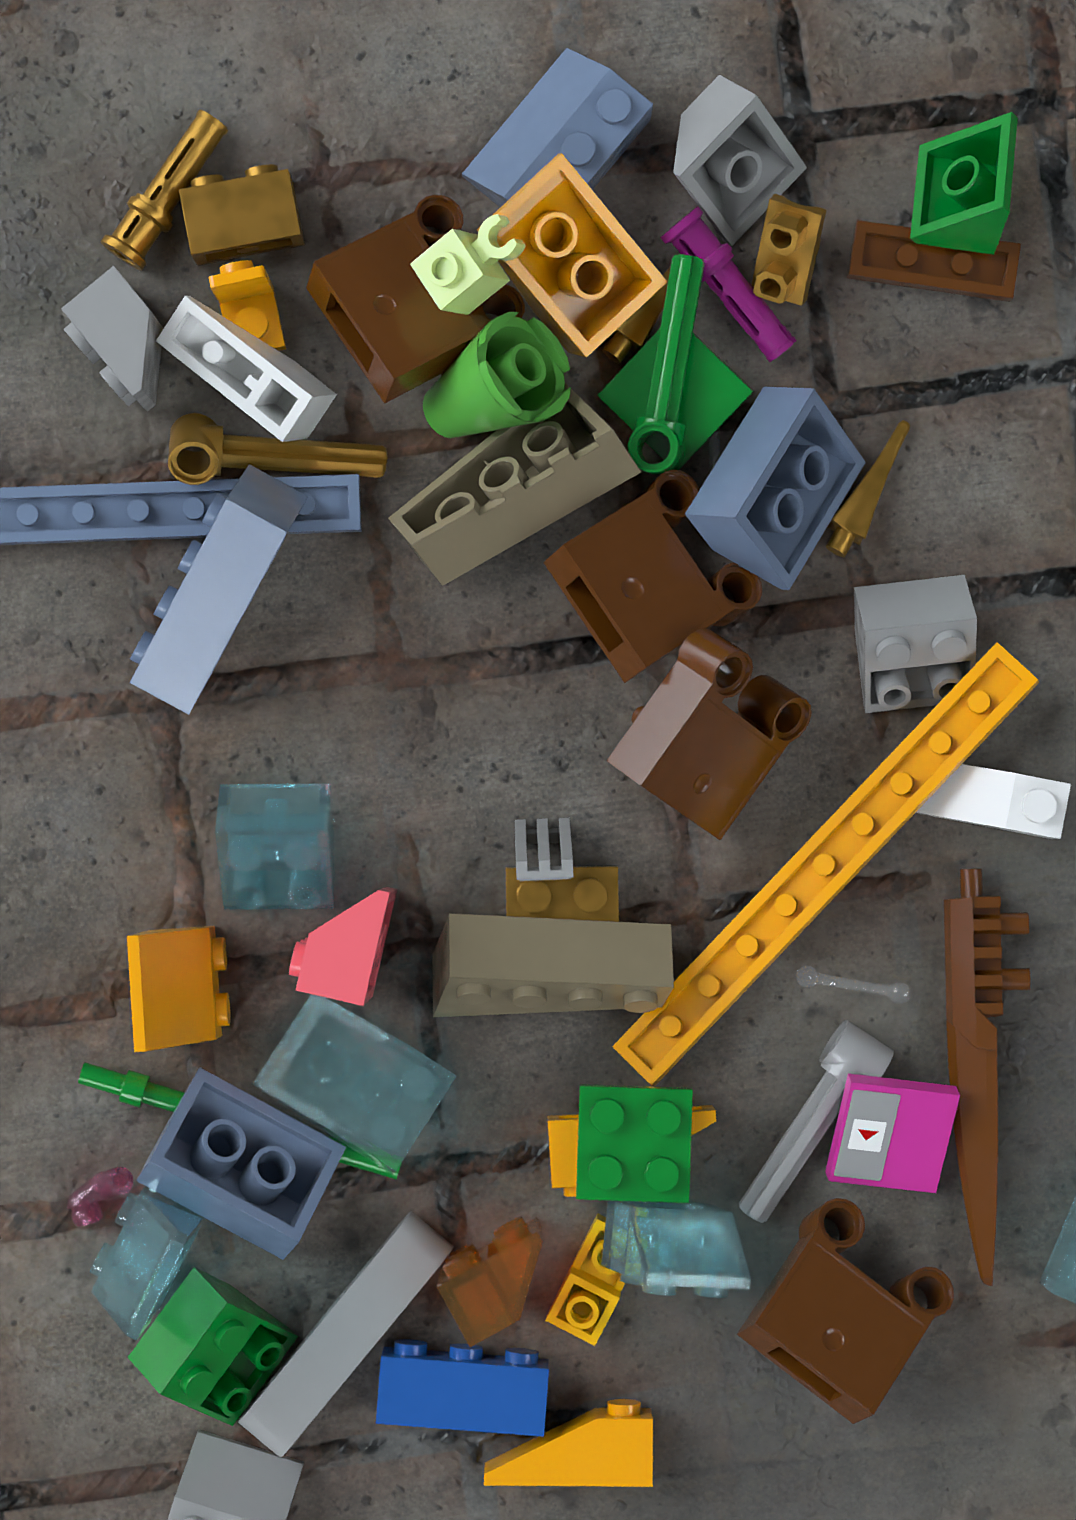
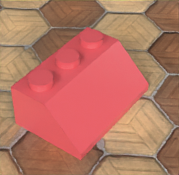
M385 887L377 890L310 932L308 938L305 937V940L297 941L289 969V975L298 977L296 991L364 1006L373 997L398 889Z

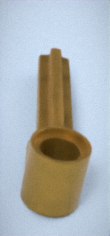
M190 413L179 417L171 427L168 467L171 474L177 480L189 485L203 484L211 480L215 475L221 476V467L246 469L249 464L260 470L336 475L359 474V476L382 477L387 468V450L383 445L311 440L282 442L278 438L223 435V426L217 425L206 415ZM189 446H197L204 450L193 452L185 448Z

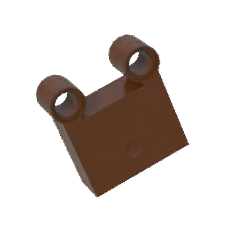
M444 195L425 197L418 203L414 212L314 261L306 289L384 404L444 373L483 327L491 321L486 314L501 316L507 312H519L516 317L522 318L525 313V303L521 294L507 284L469 315L439 309L410 264L451 229L461 230L463 226V213L460 206L454 200ZM426 226L437 228L443 234L432 233Z
M680 470L663 472L641 491L634 501L563 544L543 562L624 683L681 647L684 640L696 630L708 629L713 625L725 626L731 624L753 608L760 601L762 595V582L760 578L734 562L725 565L706 580L674 533L673 529L687 518L685 513L699 492L696 482L688 474ZM660 495L670 502L672 510L663 504ZM723 587L732 594L734 602L725 596Z
M705 628L696 630L684 640L679 649L676 663L647 704L638 707L633 712L631 719L633 724L606 761L711 835L721 840L788 744L797 739L806 730L812 712L811 705L805 698L768 675H759L750 680L753 663L748 653L712 630ZM741 692L738 700L739 712L737 714L723 704L722 701L724 698L733 697Z
M835 1198L819 1206L802 1220L799 1227V1241L737 1335L852 1424H855L875 1414L933 1319L945 1314L950 1309L954 1300V1288L949 1277L935 1267H923L897 1280L890 1287L889 1292L840 1255V1253L854 1246L862 1238L865 1230V1220L861 1210L853 1202L847 1199ZM824 1218L832 1220L837 1225L839 1240H835L828 1235L824 1228ZM914 1286L919 1287L925 1293L927 1298L926 1309L916 1302L913 1295Z

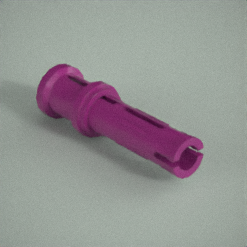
M697 206L660 238L665 244L672 243L680 254L692 255L704 260L702 282L705 281L711 290L716 293L724 303L723 305L752 338L770 363L790 348L797 340L783 326L763 298L757 297L753 293L754 287L746 280L731 260L734 256L731 252L733 249L728 243H720L701 219L703 211Z

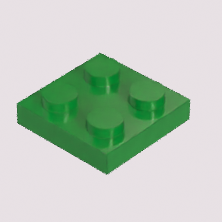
M579 1084L576 1199L689 1203L693 1089L682 1087Z

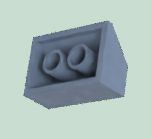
M566 48L465 169L462 177L501 207L558 153H562L593 190L649 123L652 116L653 103L610 68Z
M763 387L685 515L713 551L779 589L790 590L866 462L814 388Z
M199 1067L136 1181L284 1260L299 1243L346 1146Z

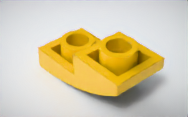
M598 1213L553 1301L545 1321L595 1346L620 1299L621 1291L646 1245L647 1238Z

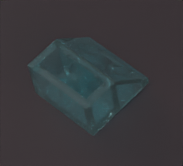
M220 784L215 836L224 910L334 909V816L331 784Z
M608 1200L601 1265L620 1273L621 1282L643 1285V1292L666 1296L676 1295L677 1286L693 1287L694 1294L714 1298L728 1297L729 1289L750 1290L751 1277L733 1212L703 1203Z

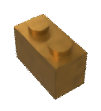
M274 164L259 165L245 171L246 177L224 181L222 175H207L193 179L191 187L179 189L190 252L197 265L305 245L293 181L288 169L278 170V166Z
M506 867V916L619 922L618 867H573V877L571 879L537 881L517 880L516 867Z

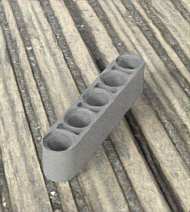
M410 1211L266 1384L237 1422L281 1458L440 1267L454 1246L415 1213Z

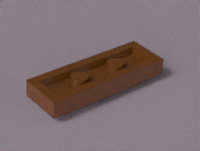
M857 220L854 225L847 273L848 279L1010 302L1014 297L1021 248L1020 243L999 241L995 254L991 255L916 244L910 239V227Z

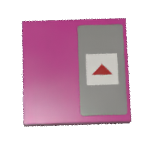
M848 1073L825 1171L828 1181L936 1193L960 1098L957 1087Z

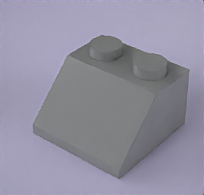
M198 1430L175 1494L168 1520H287L304 1462L284 1455L280 1458L274 1452Z

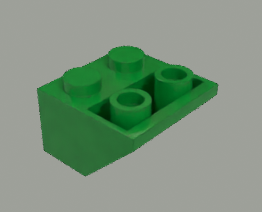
M193 1267L128 1358L160 1395L233 1426L298 1336L230 1284Z

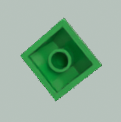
M1010 112L919 145L910 239L916 244L995 254L1010 213L1018 117Z

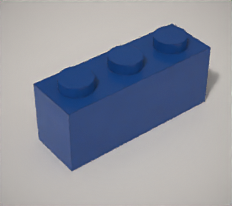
M398 1339L394 1341V1347L383 1348L380 1362L376 1424L544 1437L549 1359H539L538 1351L527 1348L505 1349V1356L483 1354L482 1346L463 1343L451 1344L449 1352L427 1350V1342L412 1339Z

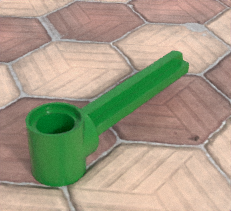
M679 254L674 255L672 258L645 417H636L635 428L628 442V453L637 467L653 475H661L663 472L677 469L684 457L683 439L686 425L678 423L705 265L703 259L692 255ZM665 434L670 442L668 457L661 463L649 464L643 456L645 441L651 435Z

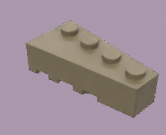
M571 389L570 397L560 412L542 422L496 430L388 519L421 562L443 586L636 476L641 471L614 430Z
M449 913L432 955L433 1017L614 1009L644 1013L662 1007L674 988L671 924Z

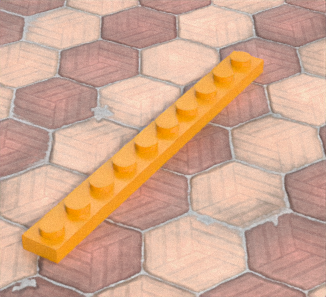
M996 642L674 981V988L664 1005L653 1011L645 1012L612 1047L651 1086H656L1039 684V680Z

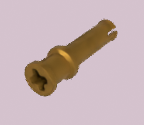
M198 110L195 119L169 154L143 195L137 193L135 196L130 197L127 202L130 209L113 234L104 235L100 241L101 244L130 266L143 270L146 265L144 257L162 231L169 232L173 226L171 223L173 217L170 214L180 201L179 189L188 188L191 181L197 177L220 140L228 133L226 126L209 113Z

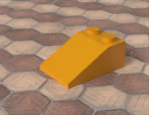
M558 153L493 214L506 216L510 221L497 235V242L500 247L506 245L513 238L522 240L526 245L523 252L517 258L508 261L498 260V262L533 312L558 338L560 344L568 353L587 358L667 283V280L562 153Z
M215 926L148 930L128 935L127 946L134 1052H146L211 1041L221 1037V1026H230V1001L228 993H219L218 971L227 969V951L225 938H216Z

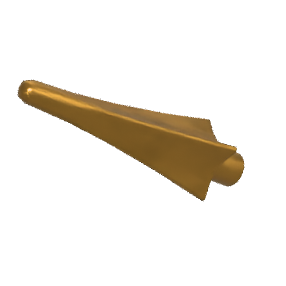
M670 267L662 275L667 280V283L611 334L613 337L602 351L615 363L620 364L630 350L636 354L644 346L664 308Z
M902 420L898 423L870 470L827 526V528L834 531L826 545V548L833 554L845 557L853 542L861 545L862 539H866L888 474L910 430V424L907 421Z

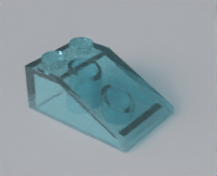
M311 994L252 1085L392 1175L397 1171L455 1080L456 1075L415 1048L326 997Z
M147 1186L141 1190L139 1196L131 1192L128 1194L115 1219V1223L123 1226L114 1246L106 1242L103 1244L90 1270V1273L98 1276L92 1288V1294L124 1334L136 1341L158 1314L205 1220L199 1214Z

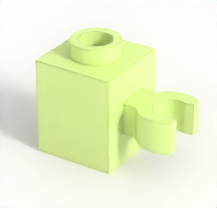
M496 214L487 218L480 226L478 235L451 229L410 264L440 310L469 315L510 281L498 260L508 261L517 258L523 252L526 245L522 240L513 238L503 247L499 246L497 235L510 222L506 216Z

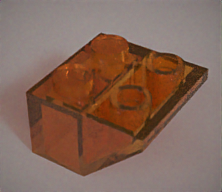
M522 1216L514 1218L493 1231L495 1236L492 1239L493 1242L478 1250L473 1243H470L454 1251L444 1260L446 1264L440 1270L437 1288L469 1347L520 1320L543 1242L542 1225L537 1217L525 1223Z

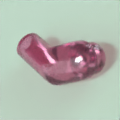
M115 1167L101 1171L73 1192L67 1202V1210L71 1209L73 1223L80 1227L101 1221L103 1213L98 1202L129 1192L133 1186L131 1172L124 1167Z

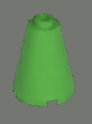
M507 312L489 321L426 392L423 399V411L431 428L443 437L456 438L542 422L560 412L570 397L571 387L565 389L564 373L569 371L570 367L568 357L558 338L543 322L534 317L528 321L516 317L519 312Z

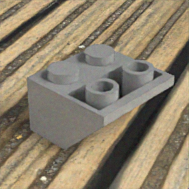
M112 266L61 308L71 320V323L64 328V331L93 364L100 358L103 359L107 366L99 373L128 407L137 400L148 412L156 405L162 348L156 340L161 334L163 327L119 271Z
M965 575L854 587L855 636L865 713L937 705L975 666L977 616Z

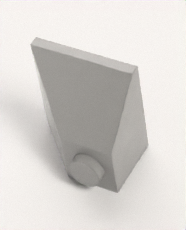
M718 75L681 114L673 173L723 240L730 246H733L767 210L769 199L774 194L781 195L801 175L807 166L758 96Z

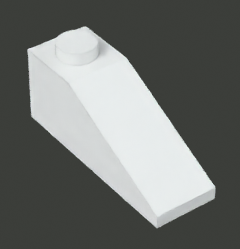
M184 296L156 340L157 343L282 442L308 439L337 395L297 362L191 296Z
M962 764L916 813L1047 839H1061L1071 784Z

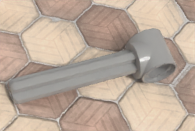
M848 1020L843 1021L824 1047L819 1059L821 1066L827 1070L739 1202V1208L745 1214L761 1223L768 1220L839 1113L848 1073L882 1077L891 1062L894 1050Z

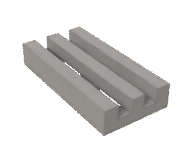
M570 817L559 818V828L548 829V818L537 819V829L526 830V819L515 820L517 880H560L573 877ZM560 842L561 866H550L549 843ZM538 843L539 867H528L527 844Z

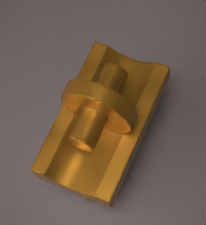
M774 194L769 199L751 284L754 287L753 293L757 297L779 304L787 301L802 306L806 302L816 256L820 247L826 209L800 205L778 194Z

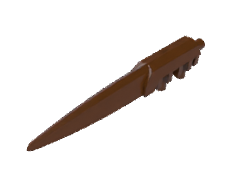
M977 868L960 869L961 897L944 900L947 1050L949 1083L951 1086H956L960 1094L953 1126L967 1219L980 1278L984 1284L993 1286L998 1185L997 1028L988 1018L1003 1016L1002 990H1030V968H1002L1001 935L1029 934L1028 912L1000 913L1001 896H983L982 869Z

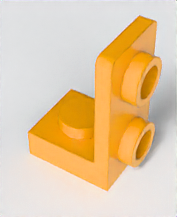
M251 260L231 262L219 268L221 274L208 277L210 288L220 303L223 317L276 350L287 349L274 287L263 265L254 267Z

